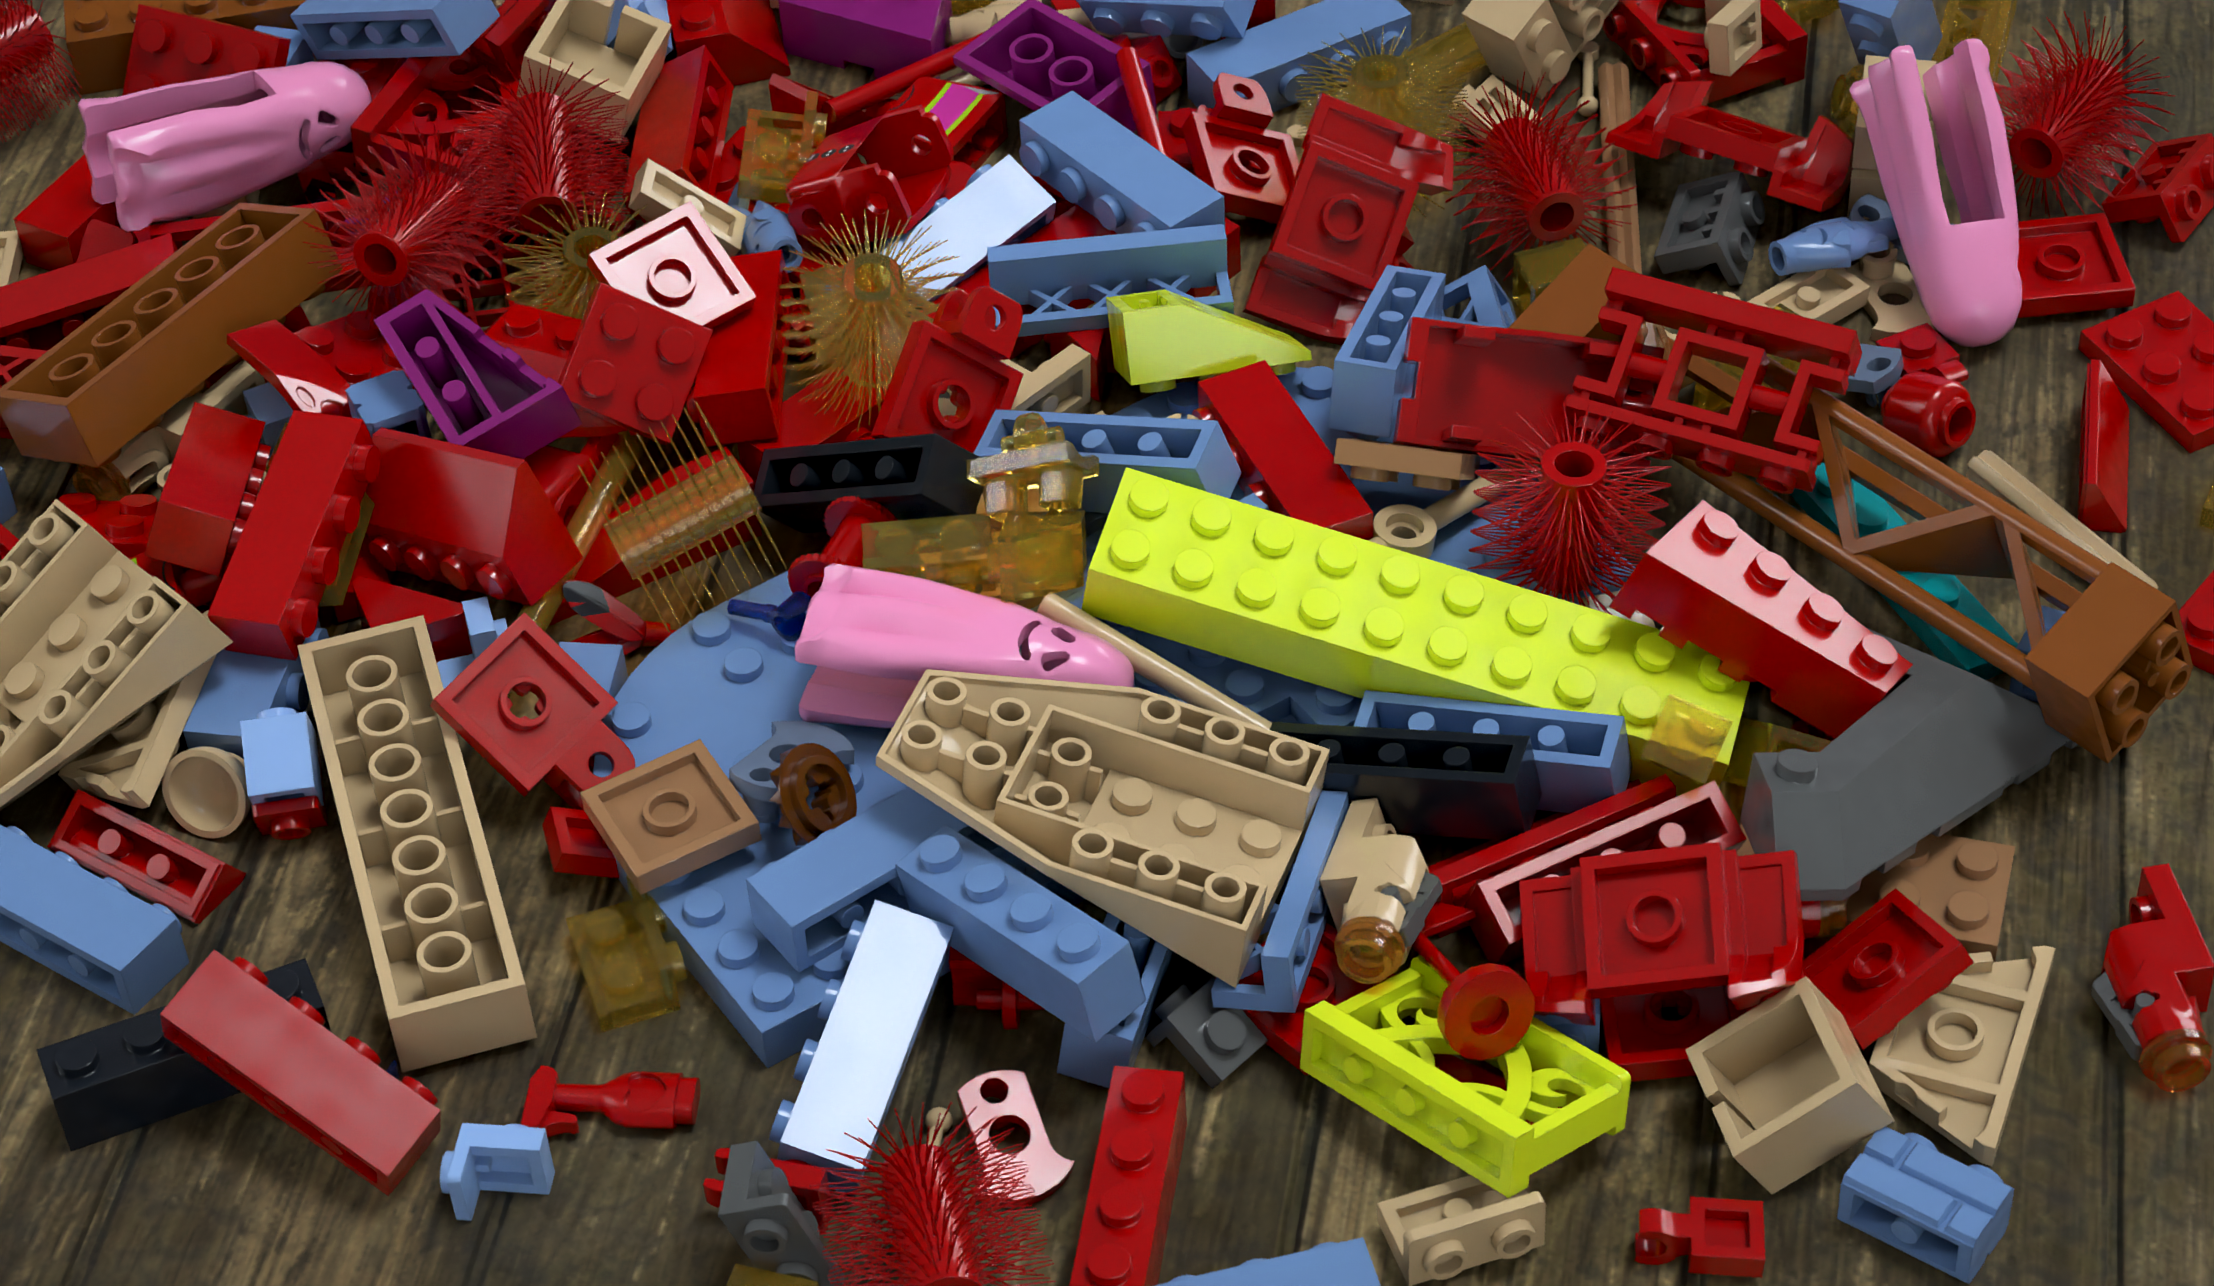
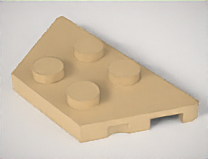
M209 610L202 614L209 620L207 616ZM216 655L61 768L58 775L76 792L79 789L95 797L141 809L149 807L169 761L179 749V738Z
M2032 947L2031 958L1993 962L1990 951L1970 953L1969 955L1974 961L1972 965L1955 977L1946 989L1932 995L1899 1021L1890 1033L1877 1039L1869 1063V1070L1880 1091L1985 1165L1993 1166L2053 966L2055 948Z

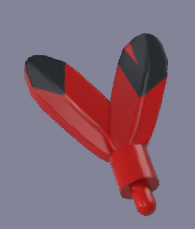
M338 151L315 160L312 164L297 172L308 203L327 201V198L321 194L320 189L330 199L337 200L331 178L355 182L351 179L352 177L347 175L344 168L349 169L353 176L355 175L356 179L361 182L371 181L370 176L367 173L356 170L354 153ZM381 170L378 174L384 175V171Z
M567 580L561 586L562 595L568 606L580 616L601 628L571 642L622 645L625 656L640 645L657 647L672 633L677 631L671 629L670 623L643 621L640 616L622 602L588 581Z

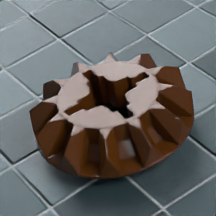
M804 743L780 754V766L769 773L778 791L769 801L779 805L782 816L778 827L792 829L793 840L796 846L806 845L823 832L834 829L856 816V794L851 777L844 764L832 751L816 743ZM818 786L819 789L814 793L815 797L810 803L812 807L810 809L806 802V798L810 794L808 787Z

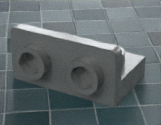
M1740 171L1678 185L1654 255L1663 275L1686 269L1695 271L1709 264L1717 263L1729 287L1741 285L1748 263L1753 258L1754 244L1760 226L1765 220V208L1760 194L1755 190H1751L1744 174Z
M758 1141L731 1145L718 1216L768 1286L843 1285L844 1282L830 1284V1282L844 1281V1278L828 1279L844 1276L845 1274L840 1273L827 1276L842 1270L838 1269L829 1273V1271L839 1266L832 1268L837 1263L829 1261H835L834 1258L825 1259L832 1257V1255L823 1256V1254H828L829 1251L822 1252L827 1250V1248H824L825 1245L820 1240V1232L817 1231L819 1230L817 1228L819 1227L817 1220L811 1211L805 1210L793 1193L784 1171L779 1167H775Z

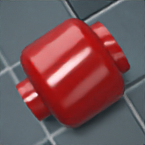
M1912 371L1902 376L1886 392L1881 403L1883 427L1932 457L1942 458L1964 445L1970 438L1976 422V411L1968 390L1958 381L1927 372Z

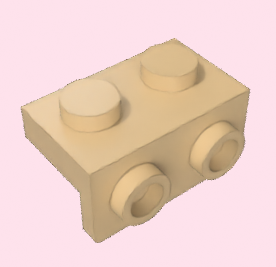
M1468 1175L1377 1203V1222L1408 1286L1432 1279H1449L1465 1269L1501 1258H1517L1526 1254L1531 1249L1545 1244L1546 1203L1539 1191L1527 1193L1526 1189L1516 1195L1507 1198L1472 1175Z

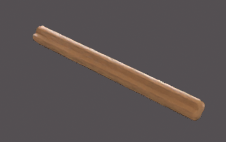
M1620 61L1614 65L1605 62L1598 68L1600 128L1607 127L1601 133L1602 147L1608 145L1604 141L1609 131L1632 119L1628 67ZM1614 145L1604 150L1602 153L1603 163L1615 160L1623 154L1624 156L1603 173V178L1617 176L1633 169L1630 173L1604 186V192H1615L1636 186L1633 151ZM1636 187L1627 192H1621L1622 194H1615L1614 197H1606L1605 206L1637 204ZM1638 205L1626 206L1631 208H1618L1623 210L1606 209L1614 212L1605 211L1607 220L1632 223L1612 222L1622 226L1606 223L1607 236L1618 240L1615 241L1607 237L1608 254L1642 274Z

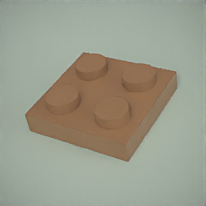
M1337 438L1334 463L1351 465L1350 478L1398 482L1399 472L1413 474L1412 486L1450 491L1458 490L1461 480H1475L1478 478V474H1475V471L1479 470L1481 456L1388 442Z
M701 739L580 792L585 813L640 895L762 840L758 820Z

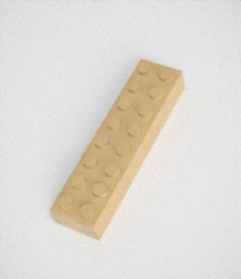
M424 615L298 645L299 656L402 1073L537 1038L525 981L456 731L430 707L433 699L444 688Z

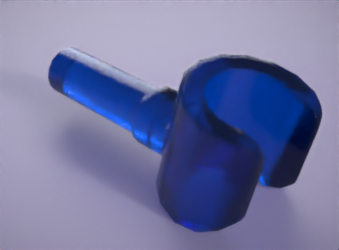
M796 591L778 606L731 599L727 610L730 615L763 620L765 623H770L783 639L795 641L801 635L806 619L805 611L808 608L811 597L802 591Z

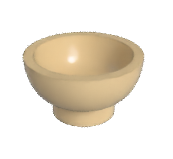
M209 746L190 748L173 757L163 774L162 792L169 812L183 828L197 836L212 839L227 836L236 830L248 815L251 801L247 795L244 760L234 753Z

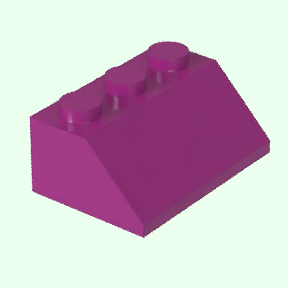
M1038 0L1024 1L953 56L954 65L1034 111L1073 90L1131 132L1136 131L1115 57L1122 47ZM1139 57L1153 107L1157 114L1151 66L1149 62Z

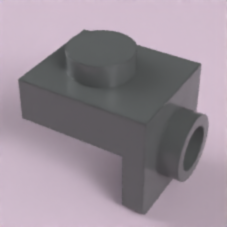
M1214 977L1194 994L1186 984H1183L1154 1010L1162 1022L1145 1036L1153 1047L1167 1037L1212 1089L1268 1041L1242 1009L1213 1007L1211 990L1215 982Z

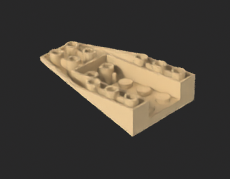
M57 499L42 515L33 521L29 530L0 561V811L73 761L233 642L192 604L159 578L149 575Z
M926 669L877 753L875 765L1046 876L1236 988L1305 837L1322 792L1330 749L1136 687Z

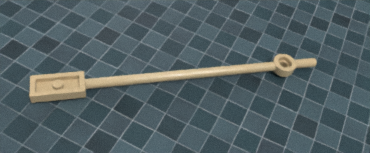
M1845 268L1823 269L1796 273L1747 302L1834 324L1867 304L1871 286ZM1703 358L1718 368L1725 365V363ZM1685 375L1680 390L1695 381ZM1508 460V462L1524 465L1521 461ZM1503 463V464H1506V465H1509V466H1512V467H1515V468H1518V469H1527V468H1523V467H1520V466H1516V465H1512V464H1508V463ZM1498 466V467L1494 468L1493 470L1503 469V468H1501V467ZM1489 471L1494 473H1509L1507 471ZM1488 474V475H1494V476H1501V477H1508V478H1514V479H1516L1514 476H1510V475ZM1480 476L1424 509L1406 504L1385 507L1374 517L1373 538L1369 541L1429 559L1434 550L1437 530L1486 503L1487 500L1477 496L1473 491L1495 484ZM1491 477V478H1495V479H1499V480H1503V481H1507V482L1513 481V480H1508V479H1502V478ZM1479 491V492H1496V493H1503V492H1505V491Z

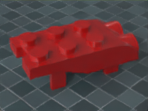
M1411 317L1408 321L1403 363L1415 364L1411 399L1402 397L1398 400L1393 443L1517 459L1509 451L1484 437L1534 453L1522 440L1498 424L1500 423L1547 451V446L1538 434L1516 413L1518 412L1526 421L1528 419L1541 435L1537 427L1538 425L1545 439L1551 444L1548 436L1549 433L1554 446L1558 442L1539 405L1555 432L1550 417L1551 413L1561 443L1564 442L1562 422L1565 442H1568L1563 402H1565L1567 394L1573 395L1574 389L1572 385L1576 375L1607 383L1621 342L1546 331L1479 326ZM1643 345L1641 353L1663 359L1665 348ZM1632 377L1621 408L1653 417L1651 410L1653 383ZM1567 417L1570 440L1572 442L1574 427L1570 424ZM1575 432V442H1579L1580 435ZM1584 438V443L1587 444L1589 440ZM1614 438L1600 452L1605 454L1608 450L1610 452L1617 449L1620 445L1622 447L1629 442ZM1596 442L1594 448L1598 449L1601 443ZM1632 444L1610 460L1642 453L1635 449V444ZM1508 447V448H1510V449H1512V450H1515V451H1517V452H1519V453H1521V454H1523V455H1526V456H1528V457H1530V458H1532V459H1534V460H1536V461L1541 462L1538 457H1535V456H1532V455H1530V454L1524 453V452H1522V451H1519V450L1513 449V448H1511V447ZM1637 457L1607 463V466H1611ZM1644 457L1626 467H1649L1651 460H1645ZM1650 468L1621 469L1620 471H1618V472H1616V473H1619V472H1629V471H1639V470H1649ZM1645 472L1630 473V474H1640V473H1645Z

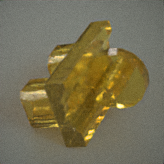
M1034 412L1021 414L1016 418L1013 435L1001 438L1000 446L1003 453L967 460V479L983 487L986 515L1001 523L1025 520L1028 516V490L1039 488V506L1050 512L1062 513L1081 509L1083 479L1099 476L1098 457L1095 455L1082 457L1077 452L1073 443L1068 440L1065 441V434L1060 426L1048 428L1044 419Z

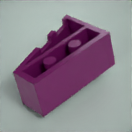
M778 0L785 53L843 69L848 66L849 62L874 68L876 78L885 76L948 48L951 38L949 17H953L951 0Z
M425 289L374 319L396 359L449 443L524 459L582 424L563 386L550 377L546 379L523 361L520 355L509 347L505 349L484 334L480 326L430 290Z

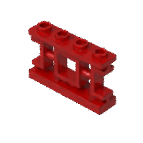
M1612 267L1604 288L1607 302L1605 306H1601L1598 320L1603 331L1623 336L1607 383L1576 375L1572 385L1574 389L1573 395L1567 394L1564 402L1566 415L1573 427L1576 413L1575 432L1581 435L1588 404H1590L1585 427L1587 424L1585 438L1588 440L1599 417L1601 418L1592 439L1613 411L1598 434L1597 443H1602L1610 432L1605 440L1607 442L1622 425L1624 426L1618 432L1635 420L1615 439L1630 442L1653 433V435L1634 443L1635 449L1642 454L1665 449V451L1649 455V457L1659 460H1670L1672 454L1695 460L1696 466L1703 471L1721 477H1730L1733 471L1756 477V481L1761 486L1778 493L1792 494L1795 488L1813 492L1817 480L1815 471L1817 465H1821L1824 451L1820 440L1798 435V431L1814 387L1841 395L1846 394L1849 385L1848 377L1855 376L1862 356L1857 331ZM1646 322L1678 330L1668 360L1641 353L1649 331ZM1767 354L1800 362L1790 393L1762 386L1769 365ZM1692 355L1744 368L1728 415L1676 402ZM1632 377L1659 384L1651 405L1654 417L1621 408ZM1752 410L1781 417L1773 439L1776 450L1742 441Z

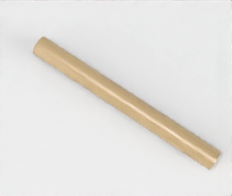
M1048 592L1039 605L1037 613L1108 641L1128 657L1134 672L1186 703L1270 730L1272 722L1053 592Z

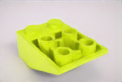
M1165 289L1106 297L1114 369L1131 386L1140 385V392L1152 393L1172 390L1177 387L1176 379L1199 376L1200 381L1263 360H1266L1276 375L1288 374L1296 371L1295 362L1312 360L1311 351L1286 333Z

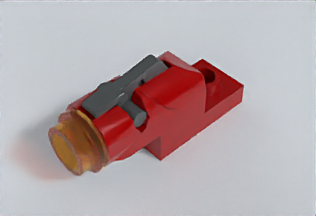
M2169 863L2142 867L2137 897H2132L2129 901L2131 924L2110 932L2101 971L2102 975L2092 983L2091 995L2115 1029V1035L2133 1060H2137L2143 1074L2148 1079L2156 1082L2157 1086L2164 1091L2181 1092L2203 1082L2211 1071L2212 1047L2202 1028L2200 1012L2207 1011L2214 978V961Z

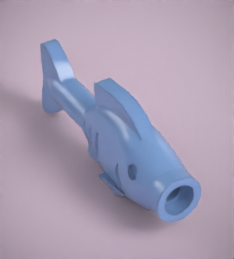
M736 183L727 205L747 216L741 248L736 256L782 249L787 272L790 273L796 270L802 262L803 250L797 241L793 227L790 225L788 214L773 208L761 200L756 202L753 212H749V187Z
M1893 216L1876 221H1850L1847 217H1839L1811 224L1784 239L1771 242L1768 251L1769 261L1772 269L1779 276L1823 269L1849 268L1852 261L1860 259L1871 252L1887 250L1889 248V241L1900 238Z

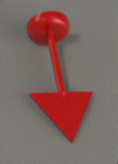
M1435 902L1425 918V925L1412 944V948L1448 984L1437 1008L1438 1027L1446 1043L1464 1058L1482 1061L1499 1057L1515 1047L1527 1033L1534 1016L1533 993L1528 983L1519 974L1505 965L1487 963L1470 967L1461 973L1427 937L1475 918V911L1473 909Z

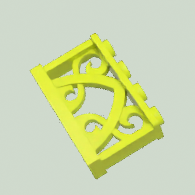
M1420 955L1411 960V968L1336 1006L1323 1000L1304 1010L1301 1070L1507 1198L1528 1188L1529 1177L1536 1171L1604 1133L1613 1136L1625 1129L1631 1083L1629 1072L1534 1016L1527 1033L1515 1047L1499 1057L1485 1060L1503 1072L1506 1091L1486 1084L1461 1083L1434 1067V1054H1460L1446 1043L1438 1027L1437 1008L1448 984ZM1410 1015L1415 1019V1025H1405L1401 1019ZM1525 1120L1534 1122V1124L1531 1125L1527 1123Z

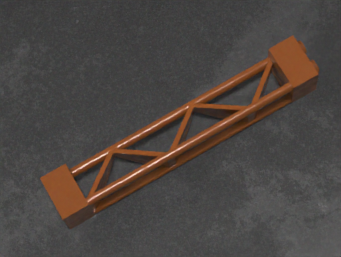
M1588 243L1509 328L1546 331L1621 342L1623 336L1603 331L1598 320L1601 306H1605L1607 302L1604 288L1612 267L1635 273L1638 272ZM1646 322L1649 331L1644 345L1665 348L1663 359L1668 360L1674 340L1667 336L1664 326ZM1692 355L1685 374L1729 403H1733L1740 381L1702 357ZM1768 357L1769 365L1763 382L1774 389L1790 393L1796 373ZM1653 383L1654 395L1656 394L1659 384ZM1814 387L1798 435L1821 441L1824 451L1821 463H1825L1840 536L1741 473L1733 471L1730 477L1713 475L1697 467L1695 460L1672 454L1671 459L2036 692L2045 723L2106 763H2109L2123 747L2128 748L2134 745L2143 735L2150 716L2166 699L2171 700L2177 697L2190 679L2194 668L2176 600L2112 561L2110 564H2107L1822 389ZM1731 406L1713 412L1728 415ZM1752 410L1742 441L1776 450L1773 439L1781 417ZM1837 428L1964 505L1965 508L1949 511L1842 444ZM1852 479L1919 521L1860 537ZM2026 544L2091 585L2082 593L2030 560ZM1896 571L2015 580L2031 651L2026 655ZM2040 596L2065 611L2047 633Z

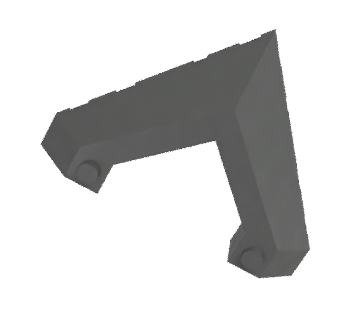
M1654 621L1655 627L1661 630L1663 625ZM1870 630L1873 634L1888 640L1901 656L1913 664L1889 695L1822 751L1807 752L1800 749H1786L1781 752L1753 753L1740 821L1755 854L1788 850L1796 852L1801 901L1845 900L1860 889L1863 877L1874 870H1878L1883 874L1915 853L1919 840L1930 833L1940 837L2002 796L2003 790L2012 783L2018 785L2050 764L2054 751L2063 745L2073 749L2078 744L2047 725L2040 706L1970 672Z

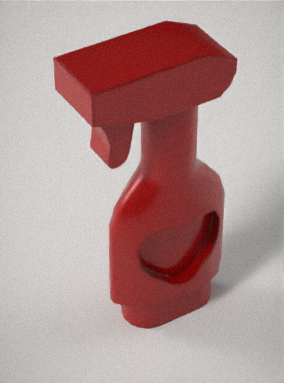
M540 1066L530 1079L521 1125L545 1128L547 1138L561 1133H579L577 1117L573 1114L559 1111L599 1112L604 1114L614 1124L626 1128L675 1129L677 1124L695 1125L701 1092L700 1079L698 1077H683V1073L634 1071L624 1073L605 1084H567L559 1082L558 1073L554 1068Z

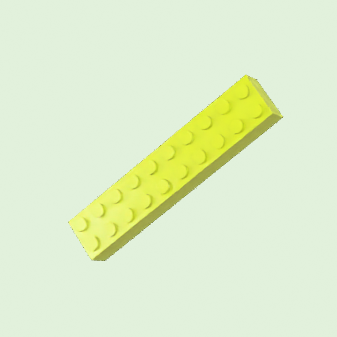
M1127 467L1088 569L1081 609L1100 619L1363 699L1365 690L1624 716L1632 761L1629 781L1639 779L1641 783L1666 774L1675 784L1677 796L1714 780L1718 787L1720 786L1730 762L1750 682L1744 680L1739 683L1718 671L1720 659L1692 642L1687 641L1681 649L1658 636L1660 629ZM1674 771L1685 776L1686 778L1675 774Z

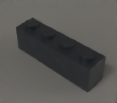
M935 433L764 449L750 508L801 533L827 532V529L824 527L825 522L823 521L825 518L824 513L832 501L843 496H855V498L859 496L860 499H867L881 504L898 519L901 526L974 521L981 498V489L988 461Z
M1273 722L1270 728L1272 731L1330 749L1322 790L1348 792L1349 806L1353 800L1377 798L1386 824H1392L1396 833L1508 840L1531 830L1542 792L1530 736Z
M306 958L263 972L269 980V984L266 987L286 1001H289L292 996L306 1001L322 1015L325 1020L323 1027L331 1032L324 1004ZM166 1006L37 1049V1054L70 1151L241 1093V1091L164 1037L160 1013Z

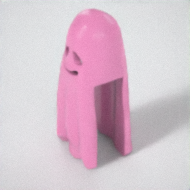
M1977 38L1966 39L1953 48V55L1933 65L1923 74V82L1942 160L1961 219V224L1950 225L1942 198L1934 140L1914 50L1910 45L1898 46L1891 51L1889 58L1868 67L1869 77L1853 83L1849 90L1865 120L1879 178L1920 300L1933 326L1945 338L1960 346H1987L1999 341L2014 328L2022 305V280L2017 267L2019 257V225L2014 177L2004 117L1989 71V52L1981 40Z
M308 62L293 66L251 70L220 77L175 83L120 97L81 99L78 103V108L85 124V140L83 141L82 149L92 177V197L102 205L115 201L120 227L126 232L141 230L154 222L177 220L210 212L283 180L306 168L315 160L352 142L350 126L371 103V94L363 78L350 68L334 62Z
M836 563L824 567L822 584L819 591L810 600L803 629L794 649L795 661L817 665L799 703V715L806 722L892 729L926 669L1134 687V669L1128 657L1111 643L1094 634L1061 624L1010 601L977 594L924 578ZM1021 644H1022V650H1021V655H1020L1019 650H1020V646H1021Z

